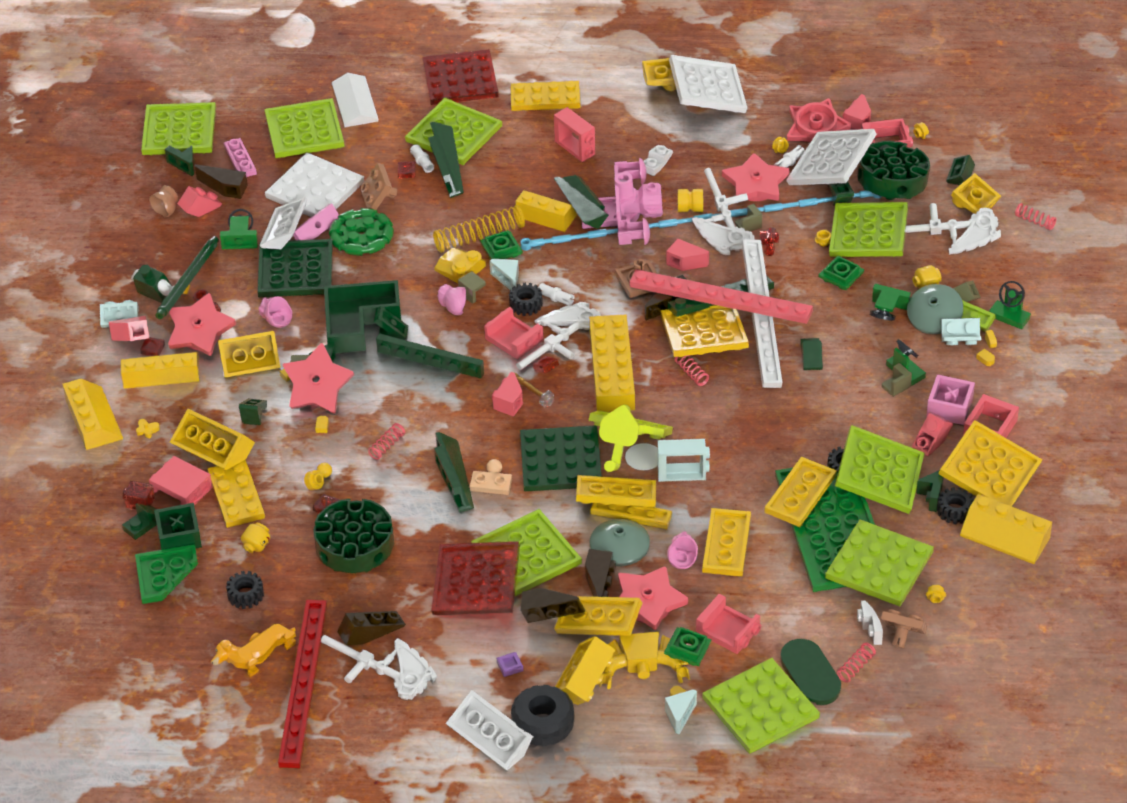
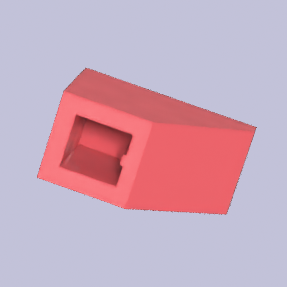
M863 94L855 99L852 105L843 113L842 118L851 123V130H861V124L871 120V109Z
M188 186L177 203L186 213L197 217L211 212L222 205L215 193L211 191L207 193L200 187L193 188Z
M677 239L666 251V265L681 271L707 267L709 265V251Z
M146 316L109 322L111 339L114 341H134L149 338Z
M510 372L507 378L502 380L498 390L493 392L492 401L494 410L513 417L523 405L522 389L514 372Z
M929 413L912 448L924 452L926 456L931 455L946 440L953 423L939 415Z

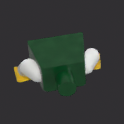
M142 265L140 269L133 273L131 278L137 293L160 303L164 301L174 287L164 273L151 268L149 265ZM188 285L183 294H188L190 285Z

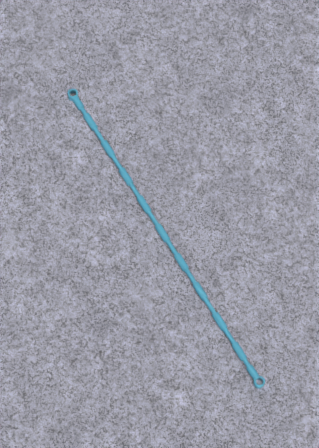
M864 190L854 193L853 198H881L882 196ZM832 197L810 198L793 203L764 205L759 207L758 210L760 212H772L789 207L812 206L818 203L830 202ZM747 208L730 210L731 217L747 215ZM722 213L702 214L678 220L676 218L658 221V223L649 224V227L664 228L677 226V224L693 222L692 218L695 217L709 219ZM618 228L588 231L587 233L577 235L554 236L550 239L530 240L529 238H523L520 244L521 249L527 251L531 247L543 246L547 243L556 244L570 242L574 239L607 236V234L618 233Z

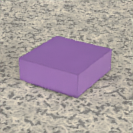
M516 652L496 658L504 677L523 671V665Z

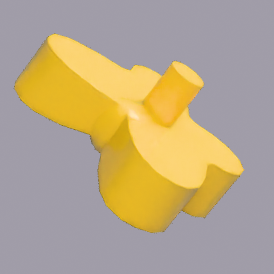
M140 419L136 433L138 436L144 434L146 438H152V434L160 430L159 423H148L145 419Z

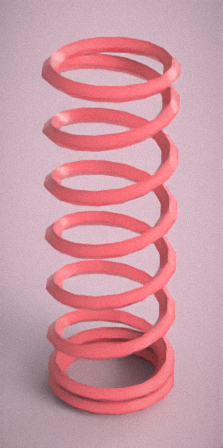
M1020 203L1016 208V216H1023L1024 220L1034 221V224L1039 223L1041 227L1045 226L1048 230H1052L1056 224V217L1050 218V215H1048L1045 223L1041 225L1044 212L1036 223L1035 219L1038 216L1039 210L1035 212L1034 218L1030 220L1033 207L1026 218H1024V214L1027 211L1028 205L1024 207L1022 215L1019 214L1022 211L1023 204Z
M690 355L683 356L680 361L677 360L678 357H675V362L680 365L684 372H687L688 376H691V379L698 386H703L708 382L709 375L704 370H701L700 366H697L698 364L694 362V359H690ZM687 356L689 357L686 362L681 363ZM689 360H692V363L689 366L685 367L686 363ZM693 364H696L693 370L688 371ZM696 368H700L696 374L692 375ZM707 376L705 381L698 383L699 379Z
M394 423L368 449L370 456L379 460L382 457L381 453L385 454L386 449H390V445H394V441L399 440L398 437L405 435L403 426ZM390 433L395 435L397 440H395ZM386 437H388L393 442V444H391ZM382 441L385 442V443L389 446V448H387V447L382 443ZM378 445L384 449V452L380 450ZM370 449H372L373 453H374L378 458H375V457L370 453Z
M863 643L856 653L848 659V662H845L837 670L838 677L844 682H850V677H855V673L859 672V668H863V664L868 663L867 659H872L876 654L875 648L869 643ZM864 646H868L873 651V654L865 650ZM858 655H861L866 662H863ZM854 659L859 661L862 666H858L855 663ZM850 664L854 665L857 671L853 670ZM845 668L849 669L853 673V676L850 675ZM841 671L847 674L849 680L842 676Z

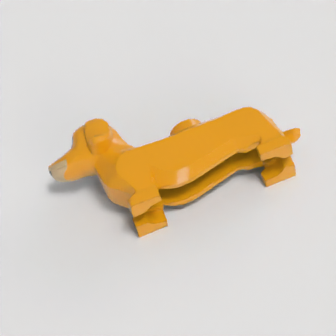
M274 624L260 634L254 633L249 643L243 647H237L229 640H223L217 645L216 655L211 660V663L219 665L224 661L231 662L237 668L247 669L248 675L251 678L259 671L255 665L264 662L277 646L285 644L284 648L288 650L296 644L294 639L296 637L295 627L287 629L280 624Z

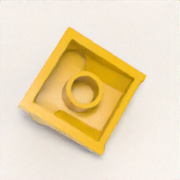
M669 58L642 61L646 85L663 86L668 91L677 90Z
M975 173L951 194L952 202L955 206L967 208L974 214H977L980 208L991 209L1001 198L1000 194Z
M451 248L440 257L434 270L458 283V279L471 271L475 274L486 267V261L482 259V255L478 251L470 250L467 252L459 248Z

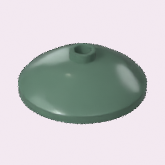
M942 284L924 286L917 290L909 299L907 305L909 321L921 332L941 334V319L962 318L963 301L960 295L949 286Z
M613 519L603 522L594 529L590 536V549L613 552V560L616 561V566H627L640 561L647 554L650 547V538L646 529L637 522L627 519Z

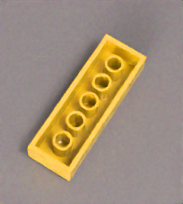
M627 314L589 316L597 411L612 412L621 405H628L630 411L635 410V390Z

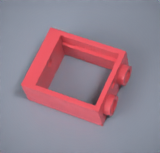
M568 107L554 114L555 142L581 162L595 155V127ZM572 132L579 136V140L572 135Z
M903 118L861 124V129H874L877 133L875 138L899 135L900 140L898 142L906 143L909 148L913 147L912 136L909 137L908 125H905Z
M983 394L964 423L963 436L973 421H977L982 413L1004 421L999 431L995 432L1007 438L1018 420L1019 407Z

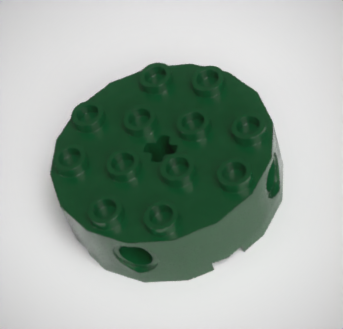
M898 141L876 142L870 144L858 163L857 179L864 190L883 196L888 200H894L895 198L911 199L926 188L930 172V161L923 151L918 148H909L906 143Z
M339 500L328 505L317 515L313 532L316 554L324 565L332 568L334 571L345 573L369 572L387 560L392 552L394 535L391 516L383 506L372 500Z

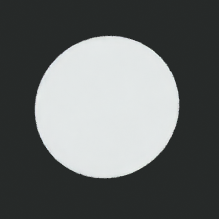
M647 443L636 444L627 450L625 455L626 462L637 470L653 469L658 466V448Z

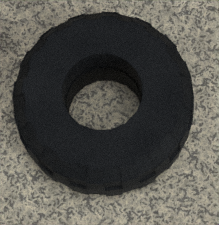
M535 685L525 689L514 699L511 708V720L524 732L533 736L530 742L531 745L548 746L559 743L568 736L574 726L573 702L566 692L557 687ZM548 714L549 716L538 717L536 715Z

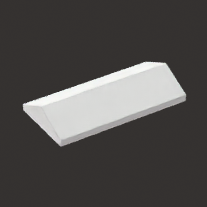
M346 73L332 82L344 127L378 122V116L365 76Z
M306 197L275 208L260 243L261 248L282 249L297 227L308 200Z
M472 690L446 722L448 726L506 770L510 769L524 757L533 738L531 734L524 732L515 722Z

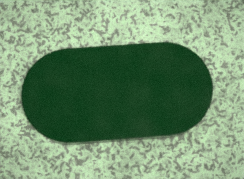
M794 639L783 646L780 658L781 664L790 679L808 700L815 702L816 705L833 703L839 697L841 681L820 647L807 639Z

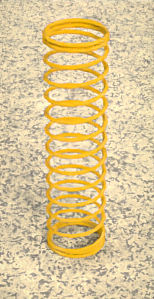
M516 205L510 207L509 211L503 209L502 213L497 211L496 215L490 213L489 217L484 215L483 219L477 217L476 221L474 219H471L469 223L464 221L463 225L460 223L456 227L451 225L450 229L445 227L443 231L440 229L434 230L433 238L436 248L440 253L444 252L445 243L447 250H450L445 229L450 232L452 245L456 248V241L451 232L452 227L456 229L460 246H463L458 225L462 226L465 241L469 244V237L464 228L465 223L469 225L472 240L476 242L471 221L475 222L478 237L482 240V232L477 224L478 219L482 221L485 236H489L484 217L489 219L491 233L493 235L496 234L490 219L491 215L495 217L498 232H502L497 213L502 215L503 226L506 231H509L507 221L503 215L504 211L508 212L511 228L515 230V223L510 214V209H513L517 225L522 228L525 226L522 210ZM439 231H441L443 234L444 242Z

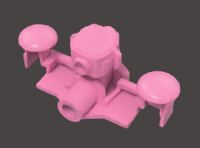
M639 158V162H615L614 180L616 197L598 198L605 206L603 210L609 215L601 227L618 226L619 245L632 244L634 239H644V244L646 245L650 239V227L645 218H656L663 215L661 185L659 183L644 184L647 172L645 163L641 158ZM633 179H641L642 186L639 190L633 187ZM641 213L645 218H643V221L636 222ZM582 221V228H583V229H585V228H594V227H591V226H589V225L584 224L583 221Z

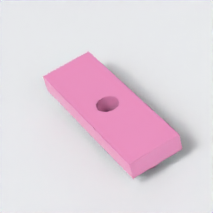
M241 138L224 142V148L235 170L246 172L247 177L256 175V168Z
M328 204L295 229L293 236L296 241L314 240L327 230L335 219L337 220L339 216L333 204Z

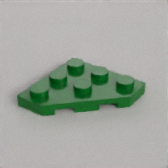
M195 544L135 554L142 604L163 601L198 565Z

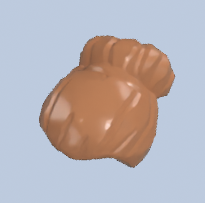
M164 185L159 192L149 197V201L155 212L163 215L165 218L171 216L175 211L178 195L171 186Z

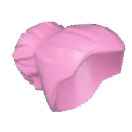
M447 284L441 286L437 295L439 303L454 315L463 314V307L466 301L465 287L452 288Z
M278 296L262 299L259 314L270 325L276 328H283L291 322L292 310L284 298Z
M683 531L673 537L667 551L669 562L677 569H687L697 559V544L686 531Z

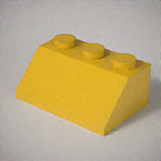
M525 190L516 200V205L521 208L525 220L565 232L577 216V212L572 205Z
M274 331L218 340L225 378L281 368Z
M596 636L579 643L555 687L566 692L573 704L580 705L584 702H589L594 695L593 689L595 685H598L604 677V674H602L604 669L609 667L614 659L612 655L615 649Z

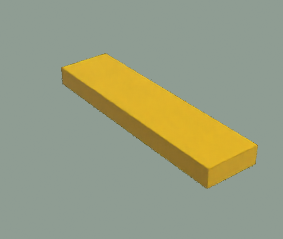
M593 503L591 507L592 515L612 519H627L641 525L666 530L672 518L671 510L656 507L644 508L634 505H603L601 503Z

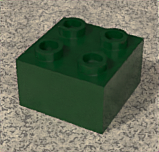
M194 503L154 510L161 550L195 544V548H202Z

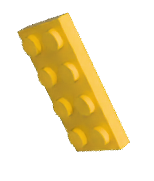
M579 81L511 83V111L565 109L566 107L569 109L580 108Z
M801 457L765 506L764 513L801 527L835 479L837 471Z
M246 460L227 470L219 466L207 468L208 473L211 474L212 486L227 528L265 518L264 510Z
M578 475L576 502L584 504L601 503L603 505L619 504L622 506L634 505L644 508L655 507L656 480Z
M711 508L702 573L743 577L751 521L750 511Z
M577 596L584 606L585 612L558 617L554 627L557 634L631 636L642 601L640 598Z

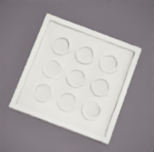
M677 55L670 56L669 62L680 104L741 113L746 112L747 104L735 64Z
M874 129L817 132L786 181L789 185L846 183L877 133Z
M306 153L265 192V196L282 205L306 197L308 200L302 213L312 217L331 203L337 209L365 181L364 176Z

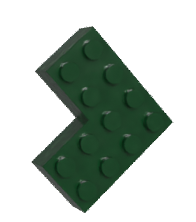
M398 280L324 286L327 344L335 343L336 353L366 351L364 325L376 324L374 323V318L378 307H384L401 320Z

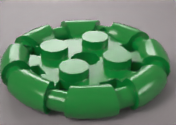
M360 208L358 211L352 209L340 214L338 219L331 223L329 236L334 247L338 250H343L349 255L362 256V254H373L385 248V244H389L393 238L394 228L392 227L391 220L384 213L379 214L377 210L370 208Z

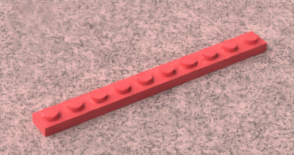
M637 269L630 280V287L805 324L808 323L813 312V306Z

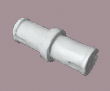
M413 145L410 148V153L415 157L416 163L421 165L426 173L432 172L434 164L429 160L428 154L423 152L419 145Z
M800 145L796 146L791 152L785 153L783 158L773 166L786 168L793 166L796 160L805 152L804 148H801Z
M544 283L539 285L542 295L550 298L551 301H559L567 306L573 304L574 300L570 298L574 299V295L563 292L558 287L553 288Z

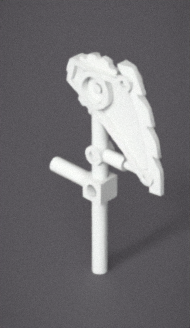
M706 168L704 173L715 196V206L717 211H721L722 214L712 216L709 219L695 217L692 218V221L702 237L711 246L715 247L723 255H730V250L739 251L742 249L743 239L754 240L752 232L745 231L742 227H735L731 218V211L728 210V205L747 201L748 196L745 193L726 198L725 195L721 194L711 168ZM723 220L724 222H726L727 227L715 224L713 222Z
M935 203L929 205L930 224L906 226L905 232L930 231V234L934 235L941 234V230H949L953 240V244L949 248V255L958 254L965 250H974L978 246H985L988 242H993L1001 237V231H996L998 218L995 217L993 210L990 208H980L977 214L971 216L969 221L957 222L951 219L946 223H941V220L938 219L937 205ZM960 228H968L963 233V235L956 240V230Z
M579 302L571 306L562 307L559 310H554L536 319V324L549 326L558 335L554 336L551 334L545 338L544 345L516 364L519 370L523 369L548 350L551 352L556 350L570 360L573 359L575 354L562 346L560 342L567 341L569 336L578 329L584 328L589 330V316H601L600 312L593 308L589 309V303ZM558 326H569V327H568V328H562V329H561V328L558 327Z
M326 635L321 639L322 643L357 660V664L344 677L347 683H351L363 668L368 670L372 667L376 669L377 674H385L394 679V687L397 688L398 697L412 700L416 694L423 693V689L427 688L428 681L431 680L433 683L437 678L432 667H428V662L423 657L420 658L419 653L415 649H410L407 643L398 638L394 641L395 650L388 654L383 661L374 660V654L366 650L360 653ZM395 655H397L400 672L388 667Z

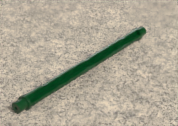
M213 236L206 242L158 307L155 314L156 318L162 319L180 298L217 247L219 239L216 236Z

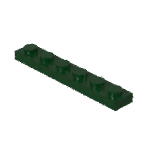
M766 275L768 290L774 289V282ZM747 279L721 286L748 292ZM677 298L668 302V309L676 317L710 308L714 304Z
M378 334L376 338L377 352L480 379L484 375L483 360L383 334Z

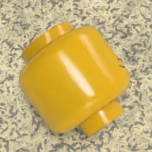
M932 265L924 266L915 271L912 281L914 286L919 289L927 285L939 284L941 282V273L938 268Z
M258 522L250 524L241 536V541L244 544L243 548L250 553L263 551L270 540L269 529Z

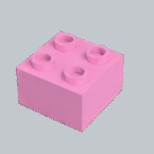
M937 375L928 399L927 416L929 413H933L952 423L964 425L973 401L975 383Z

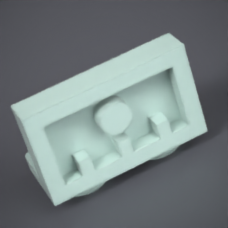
M126 300L123 303L106 302L105 304H100L101 328L109 327L110 321L138 317V303Z
M980 318L941 319L942 342H946V345H958V342L965 341V345H977V341H981Z

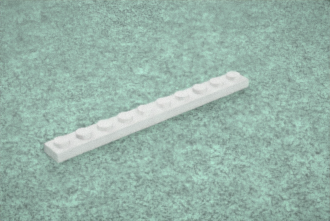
M743 239L742 251L748 292L769 297L761 240ZM752 313L762 387L781 388L782 376L773 317Z

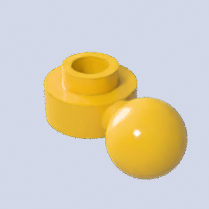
M323 462L318 465L317 470L308 471L304 477L306 487L312 491L321 489L324 484V478L332 474L331 465Z

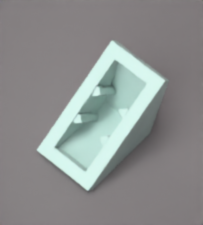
M491 259L490 274L509 290H512L513 286L517 288L519 276L518 260Z
M689 690L665 698V712L677 734L681 733L697 704L696 690Z

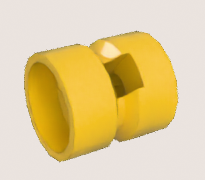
M678 189V212H688L690 209L693 212H703V189H693L692 192H689L688 189Z

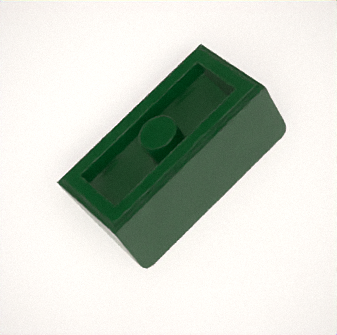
M970 155L954 158L946 180L947 183L961 185L971 177L975 163Z

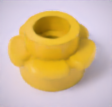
M921 122L914 125L913 133L917 138L925 139V136L929 134V130Z
M777 137L772 144L775 153H784L789 147V143L784 137Z
M827 230L818 231L815 242L823 247L830 244L831 233Z
M932 585L928 588L926 596L932 603H940L946 597V592H944L942 586Z

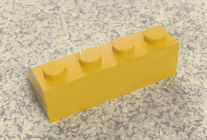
M198 352L121 359L123 387L126 389L199 382Z
M77 379L62 384L66 402L86 450L123 440L102 386L84 379Z
M187 409L169 442L225 470L246 460L255 444L254 441L245 435L190 409Z
M978 494L969 508L960 536L1035 564L1050 539L1052 522Z

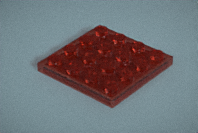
M490 49L423 57L431 105L439 104L444 98L454 102L499 97Z
M519 541L440 544L431 608L432 614L513 613L520 552Z

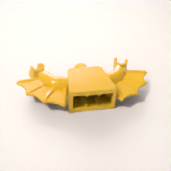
M659 632L619 636L620 647L616 639H613L608 644L615 649L612 655L614 659L610 666L604 669V677L599 683V687L601 688L602 684H608L607 689L609 690L612 685V676L620 668L626 667L627 672L637 673L640 679H647L650 676V671L657 670L658 664L670 666L676 671L678 682L683 683L682 677H687L690 680L688 668L682 667L683 665H688V662L673 659L664 654L671 638L662 635L659 646Z

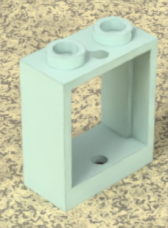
M705 439L658 440L659 482L706 480V472H709V460L706 459L710 458V449L705 446ZM700 455V463L666 464V456Z

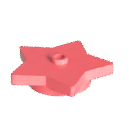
M829 98L822 102L808 103L804 106H789V112L794 124L787 134V141L811 143L817 132L851 130V123L837 115Z
M752 154L742 166L722 170V177L735 186L736 196L746 193L749 201H763L766 199L778 201V185L789 175V168L768 165L756 154Z
M210 293L206 294L192 306L172 307L169 314L175 328L168 346L170 349L188 347L212 356L215 344L221 335L236 325L235 319L216 311Z
M323 343L306 360L283 364L293 383L289 405L291 409L313 404L333 414L336 413L338 392L354 376V372L334 364ZM316 378H320L318 382H313Z
M666 567L659 568L644 576L618 573V580L622 591L620 597L640 598L642 606L636 621L647 624L653 630L658 628L662 619L670 611L688 604V597L670 586Z

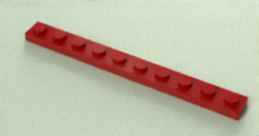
M306 600L278 760L279 768H300L327 610L326 600Z

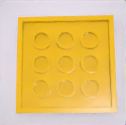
M713 305L710 308L676 317L669 309L661 310L662 322L674 357L749 348L748 339L737 309Z
M974 420L938 474L975 496L980 494L1013 506L1038 469L1042 459Z

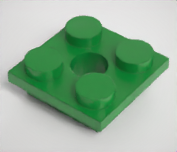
M508 230L480 240L490 260L515 258L523 254L521 247L511 231Z
M837 256L818 274V277L825 282L838 286L842 290H847L864 273L865 269Z
M677 627L664 654L670 658L688 662L692 666H700L712 639L683 627Z

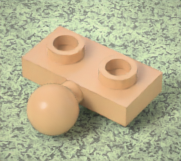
M492 459L487 463L488 472L473 471L470 491L509 495L512 475L501 474V462L497 459Z

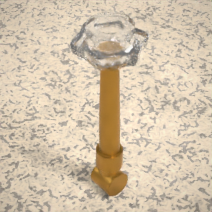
M515 373L519 385L540 397L539 403L544 408L553 404L555 394L550 390L542 393L523 377Z

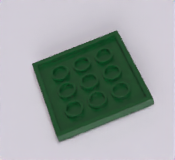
M332 239L288 241L282 249L261 248L259 245L258 297L323 295L324 286L332 285Z
M596 425L520 430L524 492L577 489L578 475L602 477L598 429Z

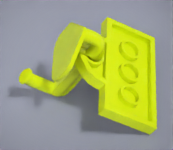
M621 405L610 413L600 410L591 412L589 416V421H593L594 425L600 426L599 435L601 439L615 444L612 460L606 461L604 464V469L608 472L620 468L624 446L634 445L638 435L650 434V438L661 439L671 435L673 430L672 426L634 418L628 405Z

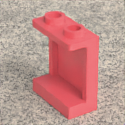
M509 307L485 325V339L518 360L543 341V327L537 323L531 328L514 317L513 309Z
M176 456L165 462L163 467L149 479L152 493L156 494L161 490L180 500L181 505L194 503L195 505L213 488L211 474Z
M718 594L696 619L697 633L707 636L716 644L736 654L742 648L745 649L750 639L757 635L761 629L760 615L756 614L753 618H750L726 606V597Z

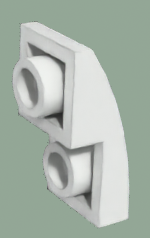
M657 145L650 150L648 158L644 160L647 174L656 175L670 159L673 151L662 145Z
M861 601V608L857 609L858 622H862L863 630L868 629V635L873 638L874 645H882L883 629L874 609L866 601Z

